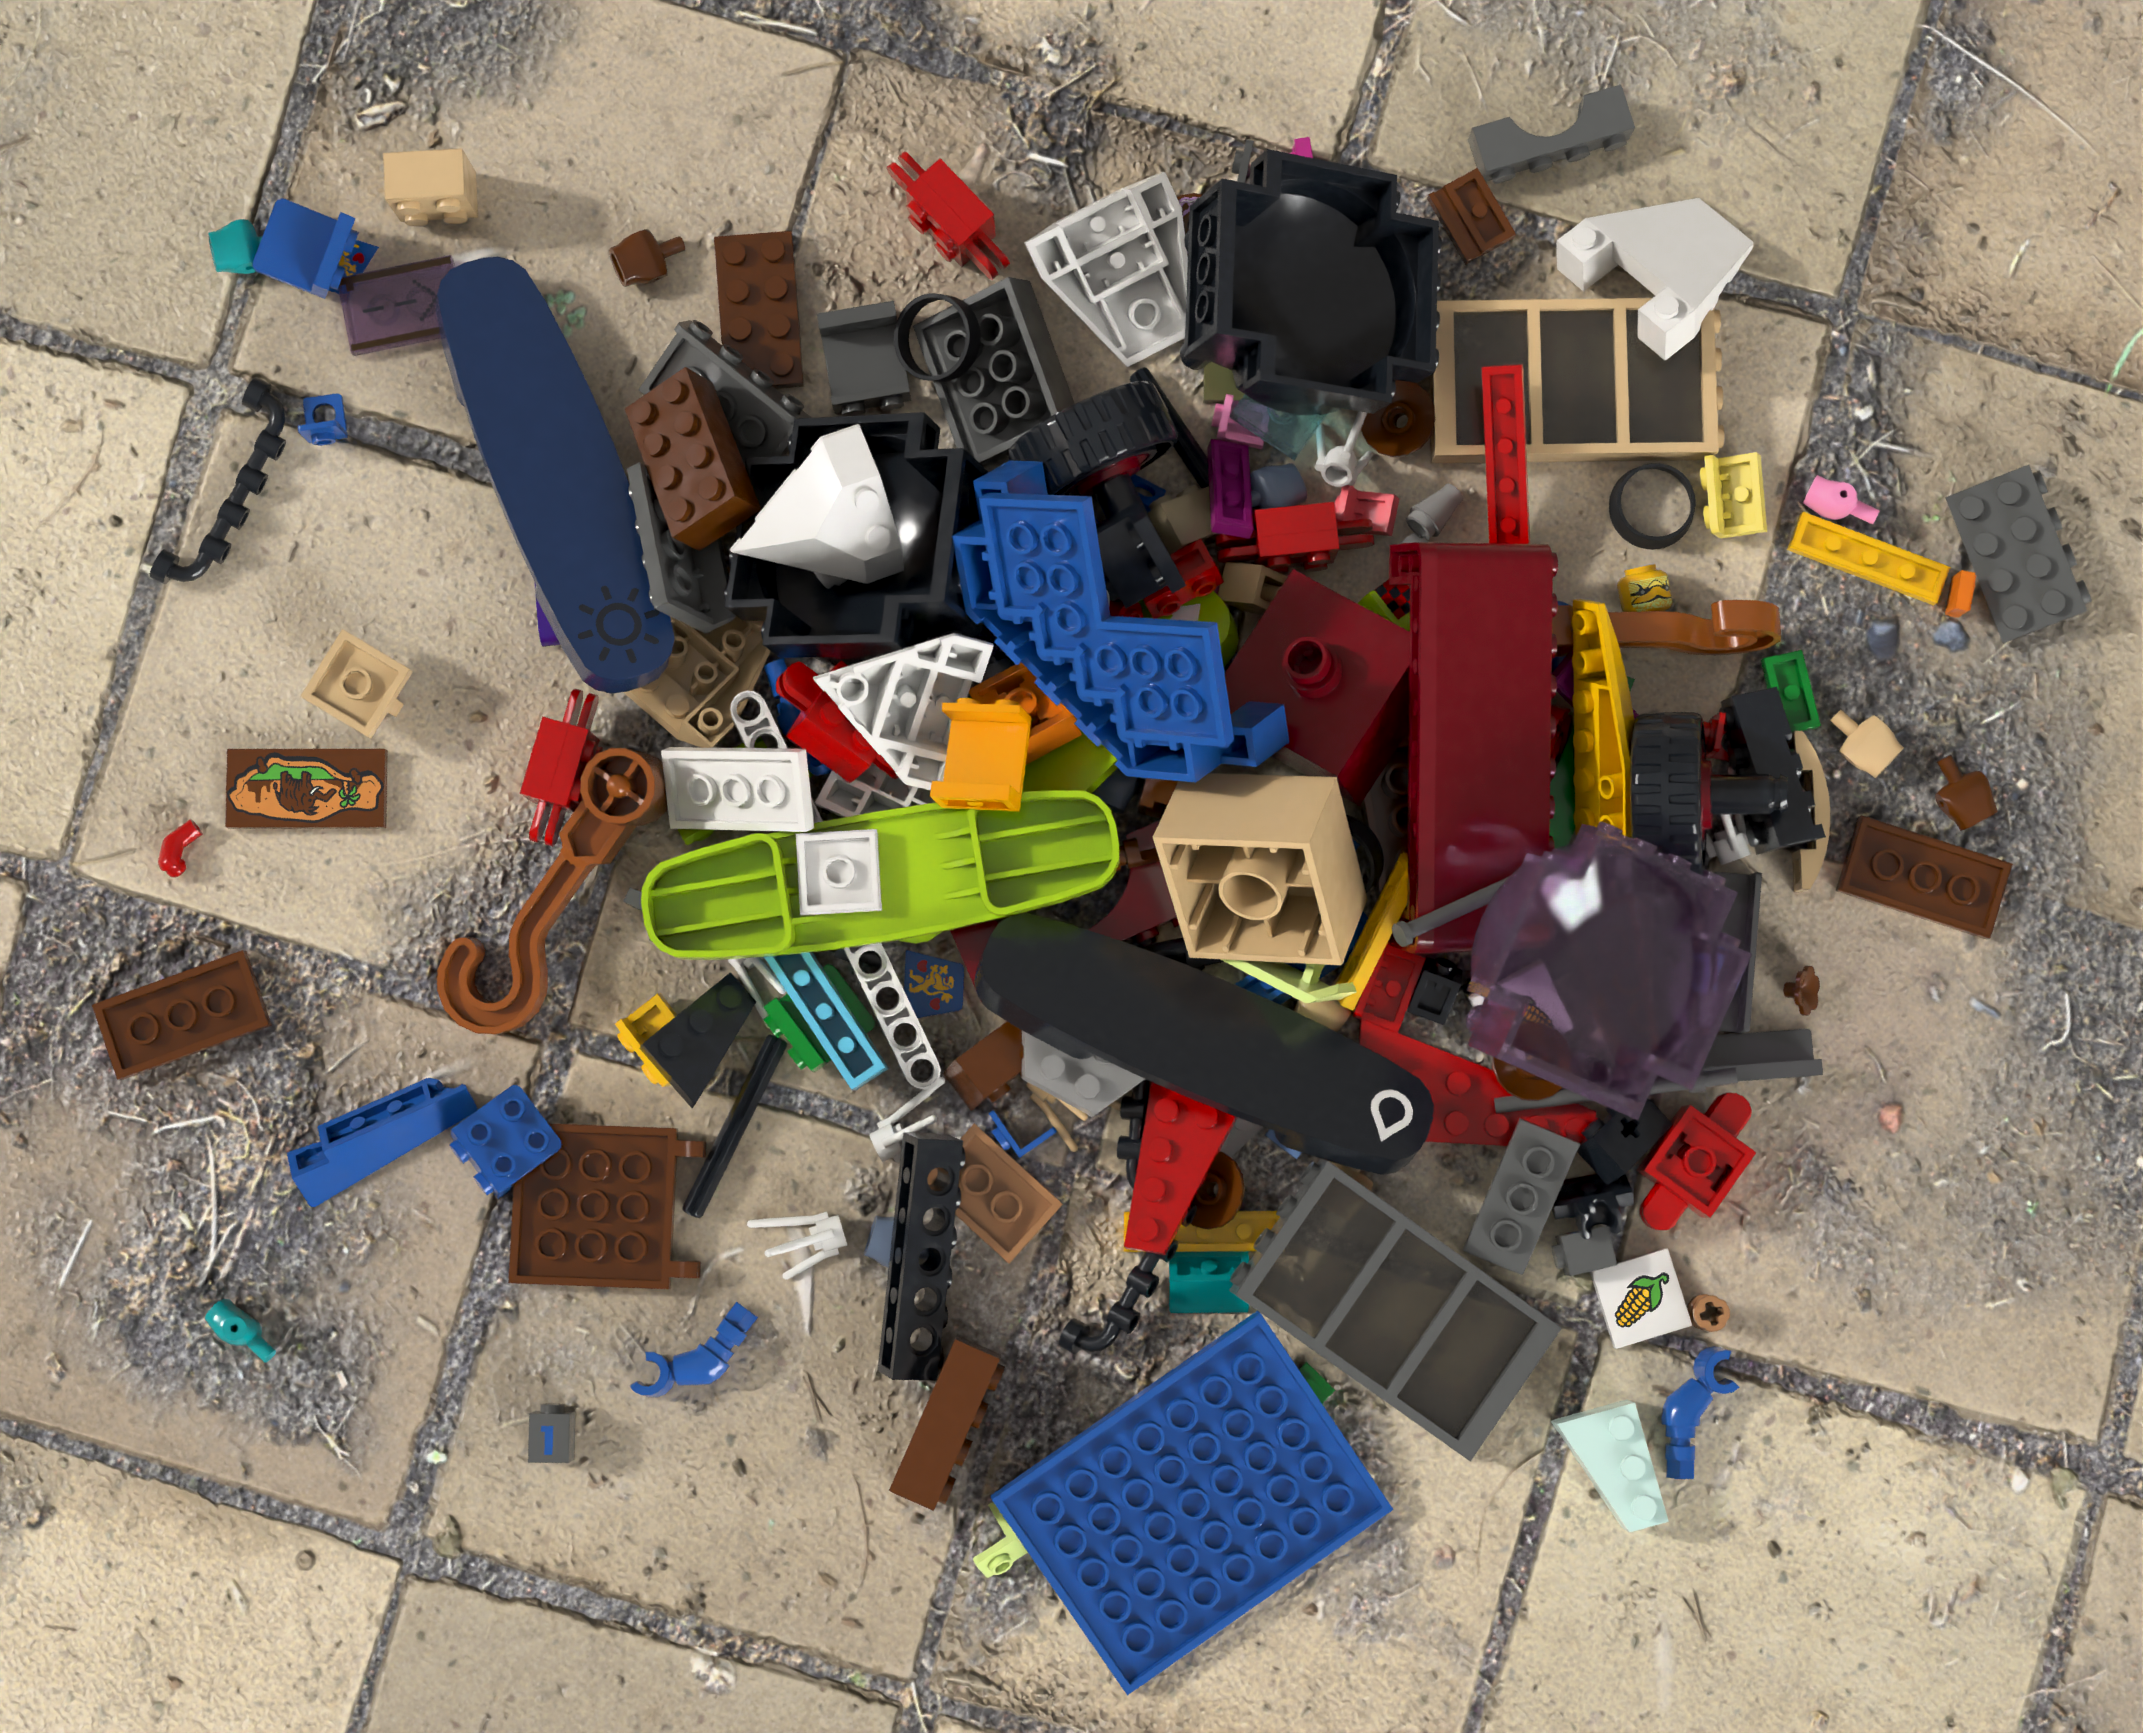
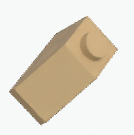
M1226 562L1222 576L1224 583L1220 584L1218 596L1225 604L1242 611L1263 616L1284 584L1287 576L1263 565Z

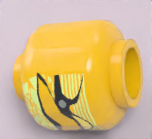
M1656 564L1624 570L1625 577H1622L1617 582L1622 612L1665 611L1672 606L1673 601L1668 575L1662 570H1657Z

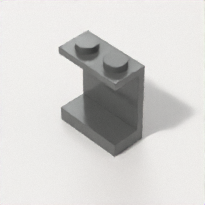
M894 301L817 314L832 396L831 401L835 414L842 413V416H859L866 412V408L881 406V410H895L903 407L904 402L911 401L907 372L900 363L894 346V331L897 322Z

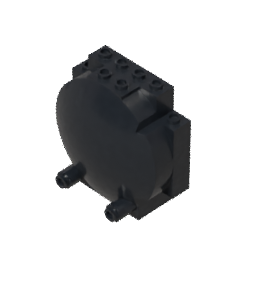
M1267 149L1251 163L1250 184L1221 179L1190 205L1189 230L1184 238L1185 248L1188 251L1185 342L1180 349V357L1183 364L1193 370L1202 369L1211 362L1228 368L1233 372L1236 388L1258 403L1277 411L1296 415H1322L1341 409L1371 414L1376 413L1392 403L1396 389L1395 380L1418 383L1433 374L1439 362V351L1436 348V331L1440 324V314L1437 311V293L1441 285V277L1438 273V256L1442 247V240L1439 236V221L1396 213L1400 204V192L1397 190V175Z
M925 412L794 419L793 433L789 436L788 440L789 456L747 458L745 468L762 510L794 469L797 470L812 452V446L821 436L859 424L879 471L902 546L904 571L868 584L848 579L842 585H833L829 589L820 582L813 571L730 551L731 569L729 583L724 590L725 608L742 621H764L761 628L762 645L778 657H814L832 666H836L840 661L850 666L926 642L928 635L947 630L971 638H976L981 634L984 624L981 622L977 625L965 612L952 536L980 520L973 481L988 473V471L964 448L938 449L941 428ZM759 512L736 526L735 542L739 537L741 539L756 522L755 517Z

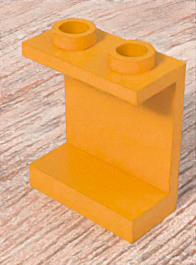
M959 698L956 703L942 702V711L951 719L944 778L943 781H932L930 797L942 808L1020 812L1032 717L1018 702L1013 700L999 699L995 701V704H981L980 701L975 699Z

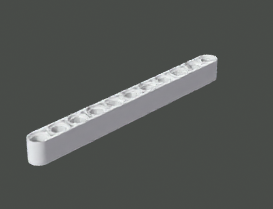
M744 691L736 695L731 702L730 711L746 748H754L757 738L769 735L776 740L778 748L788 749L762 696L754 691ZM746 699L754 700L760 706V714L751 721L743 720L737 714V706ZM811 798L814 823L822 822L820 814ZM877 943L844 948L847 959L904 1077L916 1088L926 1089L933 1086L940 1077L941 1069L939 1062L882 944ZM869 950L876 952L881 959L880 968L872 974L862 972L858 964L861 954ZM884 987H892L898 994V1002L892 1009H881L877 1005L876 994ZM901 1023H909L915 1029L913 1042L905 1046L897 1044L893 1037L894 1029ZM919 1059H927L932 1064V1074L925 1081H916L911 1076V1066Z

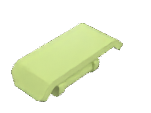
M1220 959L1304 1003L1339 1000L1357 992L1353 982L1329 986L1320 981V974L1325 967L1323 964H1306V968L1302 972L1284 962Z

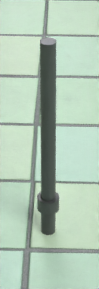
M1702 1067L1687 1069L1686 1074L1561 1089L1555 1095L1540 1101L1521 1100L1515 1096L1494 1098L1496 1114L1681 1090H1689V1093L1706 1092V1087L1737 1084L1738 1078L1736 1067L1703 1071Z

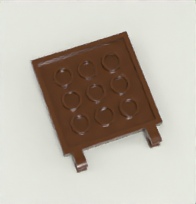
M548 1123L560 1138L561 1148L514 1183L508 1283L671 1289V1277L700 1278L701 1262L672 1261L677 1157L706 1158L707 1142L678 1140V1128Z

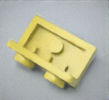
M1755 452L1717 458L1714 455L1705 456V467L1700 469V479L1703 490L1707 491L1708 506H1704L1703 510L1706 528L1711 529V533L1721 539L1767 532L1761 455Z

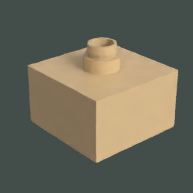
M1208 773L1196 783L1178 781L1153 835V840L1189 958L1342 965L1367 902V895L1337 777Z

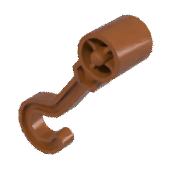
M1722 600L1711 604L1712 619L1666 611L1608 612L1619 648H1665L1693 655L1716 656L1758 651L1771 647L1781 640L1779 607L1773 603L1758 600ZM1558 605L1557 614L1555 617H1552V634H1555L1557 638L1555 657H1564L1570 651H1573V607L1570 605Z
M610 748L597 753L587 763L581 776L580 793L583 800L559 833L562 849L517 914L510 930L509 959L513 974V984L509 994L504 999L498 1002H491L485 999L477 990L475 973L485 956V948L480 940L474 937H461L455 939L448 946L437 969V992L444 1010L459 1026L478 1034H502L524 1026L539 1012L548 988L545 939L549 930L594 867L600 864H611L636 826H644L657 821L668 810L663 763L659 758L646 752L627 748Z

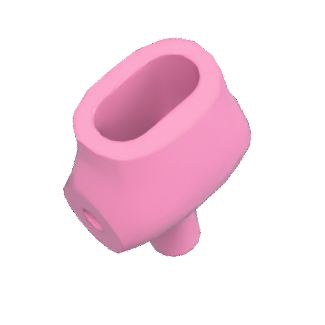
M1819 475L1815 477L1803 504L1820 516L1831 520L1842 519L1851 514L1873 525L1880 510L1859 501L1856 490L1849 483L1831 481Z

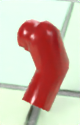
M192 819L167 835L162 842L158 865L160 870L166 871L169 877L176 878L185 872L186 863L181 859L183 849L203 835L198 825Z

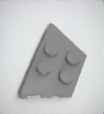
M1022 1031V1045L1024 1046L1022 1079L1091 1117L1145 1080V1078L1096 1055L1088 1059L1073 1058Z

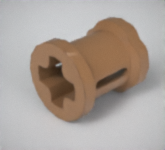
M1697 1295L1691 1299L1687 1306L1692 1325L1701 1330L1709 1332L1719 1331L1725 1327L1727 1320L1730 1318V1310L1727 1303L1714 1295ZM1705 1303L1707 1306L1716 1308V1313L1710 1315L1711 1322L1700 1317V1313L1706 1310Z

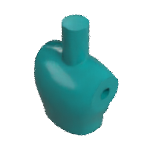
M235 220L217 231L208 232L209 245L216 272L237 274L256 272L252 264L262 236L257 235L254 226L249 220Z
M230 1299L218 1301L206 1314L205 1320L222 1341L230 1345L248 1346L264 1363L268 1362L276 1354V1350L261 1337L262 1326L260 1323L238 1308Z

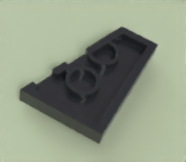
M730 972L646 1040L639 1049L687 1104L693 1108L756 1004V1001Z

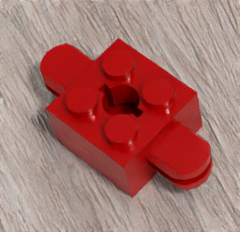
M904 151L898 156V159L908 174L895 162L887 166L886 169L890 176L906 192L908 203L906 208L911 214L908 216L909 221L922 235L928 232L937 241L934 246L946 261L951 262L954 259L963 267L971 260L990 280H993L999 274L995 266L980 250L1000 269L1004 270L1010 265L1006 255L992 241L996 237L993 212L941 158L925 171Z
M1334 502L1258 509L1254 511V530L1250 539L1225 534L1215 537L1216 546L1235 547L1218 551L1217 559L1219 562L1254 560L1255 565H1263L1283 575L1289 573L1288 568L1304 566L1305 572L1328 569L1327 564L1334 563L1338 551L1368 548L1375 544L1373 535L1359 534L1373 529L1372 520L1358 519L1336 522Z
M798 661L792 663L777 678V694L801 711L787 733V738L802 749H806V752L849 783H852L872 764L891 778H899L886 760L876 752L841 712L830 696L814 681L813 677L818 676L816 672ZM840 661L829 672L847 667L848 665Z
M575 688L570 694L562 722L542 716L520 790L521 795L531 802L538 804L529 832L530 841L539 842L546 828L544 843L548 846H555L566 812L573 814L583 800L580 793L583 771L587 763L597 753L603 751V747L598 746L600 740L590 731L598 706L599 697L597 694L589 693L582 707L583 690Z
M1737 1093L1718 1095L1705 1114L1698 1111L1692 1105L1681 1106L1671 1120L1673 1125L1654 1144L1636 1170L1654 1183V1186L1639 1207L1640 1218L1647 1227L1654 1230H1669L1674 1227L1686 1208H1689L1701 1218H1711L1757 1153L1737 1139L1752 1113L1751 1106L1744 1096Z

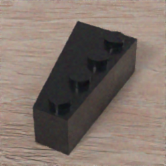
M1773 687L1739 694L1721 701L1722 708L1719 709V712L1726 713L1723 730L1728 732L1731 746L1728 748V759L1732 769L1737 770V774H1770L1774 778H1780V774L1788 778L1787 811L1780 813V810H1775L1770 814H1747L1749 823L1746 825V836L1750 846L1755 847L1756 855L1800 846L1825 838L1822 824L1814 825L1810 815V809L1816 806L1811 790L1805 791L1799 781L1803 769L1800 756L1795 749H1789L1787 741H1790L1792 738V731L1778 688Z

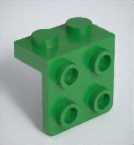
M825 965L823 969L866 1034L875 1027L874 1018L833 965ZM788 993L781 999L774 998L764 1006L769 1015L763 1020L777 1038L784 1034L793 1046L787 1052L801 1070L808 1067L810 1071L815 1073L831 1061V1058Z

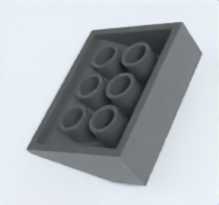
M1007 277L962 300L972 309L980 326L981 342L977 358L970 369L959 378L947 382L933 381L956 447L967 450L981 465L1009 456V449L1022 435L1054 414L1075 404L1031 282L1028 280ZM952 305L913 325L930 375L937 376L949 371L960 359L966 341L965 325L958 310Z

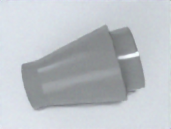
M1446 484L1441 490L1411 507L1410 515L1406 518V522L1410 529L1420 538L1425 537L1426 540H1429L1432 536L1437 537L1457 506L1463 501V496L1455 486Z

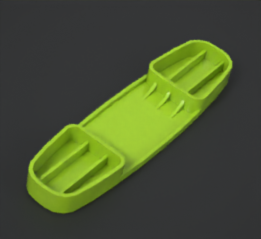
M1040 790L1022 792L1020 812L942 808L937 803H929L814 823V829L807 832L778 831L769 834L755 833L699 848L660 862L648 873L642 886L641 906L644 925L650 940L661 951L679 959L725 960L837 950L959 929L1062 903L1103 888L1114 877L1120 862V845L1116 823L1110 808L1100 797L1087 791ZM877 829L882 911L801 916L796 834Z

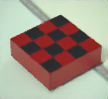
M1388 579L1374 590L1398 620L1410 612V588L1408 585H1389Z

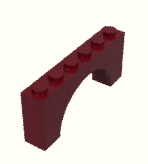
M1160 820L1127 834L1125 840L1136 837L1140 851L1156 848L1153 835ZM1156 862L1130 868L1126 889L1116 906L1100 922L1087 930L1123 942L1136 938L1139 944L1158 936L1157 928L1172 922L1174 928L1179 927L1180 925L1161 863ZM996 920L950 930L974 987L976 968L992 932L999 924Z

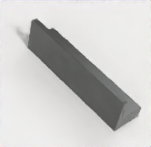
M1727 872L1713 873L1707 953L1724 954L1725 962L1722 994L1703 993L1701 1030L1738 1034L1750 1031L1762 873L1755 872L1750 875Z
M1810 1029L1700 1036L1695 1038V1045H1693L1691 1052H1688L1685 1056L1676 1058L1662 1053L1654 1056L1655 1077L1686 1074L1687 1069L1702 1067L1703 1071L1736 1067L1738 1082L1823 1075L1822 1059H1814ZM1683 1038L1666 1039L1665 1042L1670 1048H1676L1682 1043Z

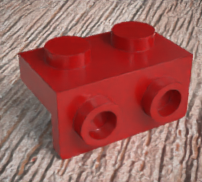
M1201 538L1171 554L1187 586L1172 594L1167 585L1143 599L1153 619L1175 613L1180 609L1181 605L1196 597H1203L1212 593L1218 585L1224 583L1216 564Z
M1388 942L1355 1006L1356 1009L1353 1017L1398 1033L1426 958L1390 946Z

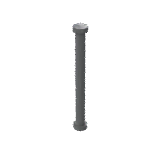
M1552 852L1546 855L1544 861L1408 923L1400 921L1393 924V936L1402 947L1412 944L1413 938L1546 877L1551 875L1558 877L1565 874L1567 870L1565 860L1560 853Z

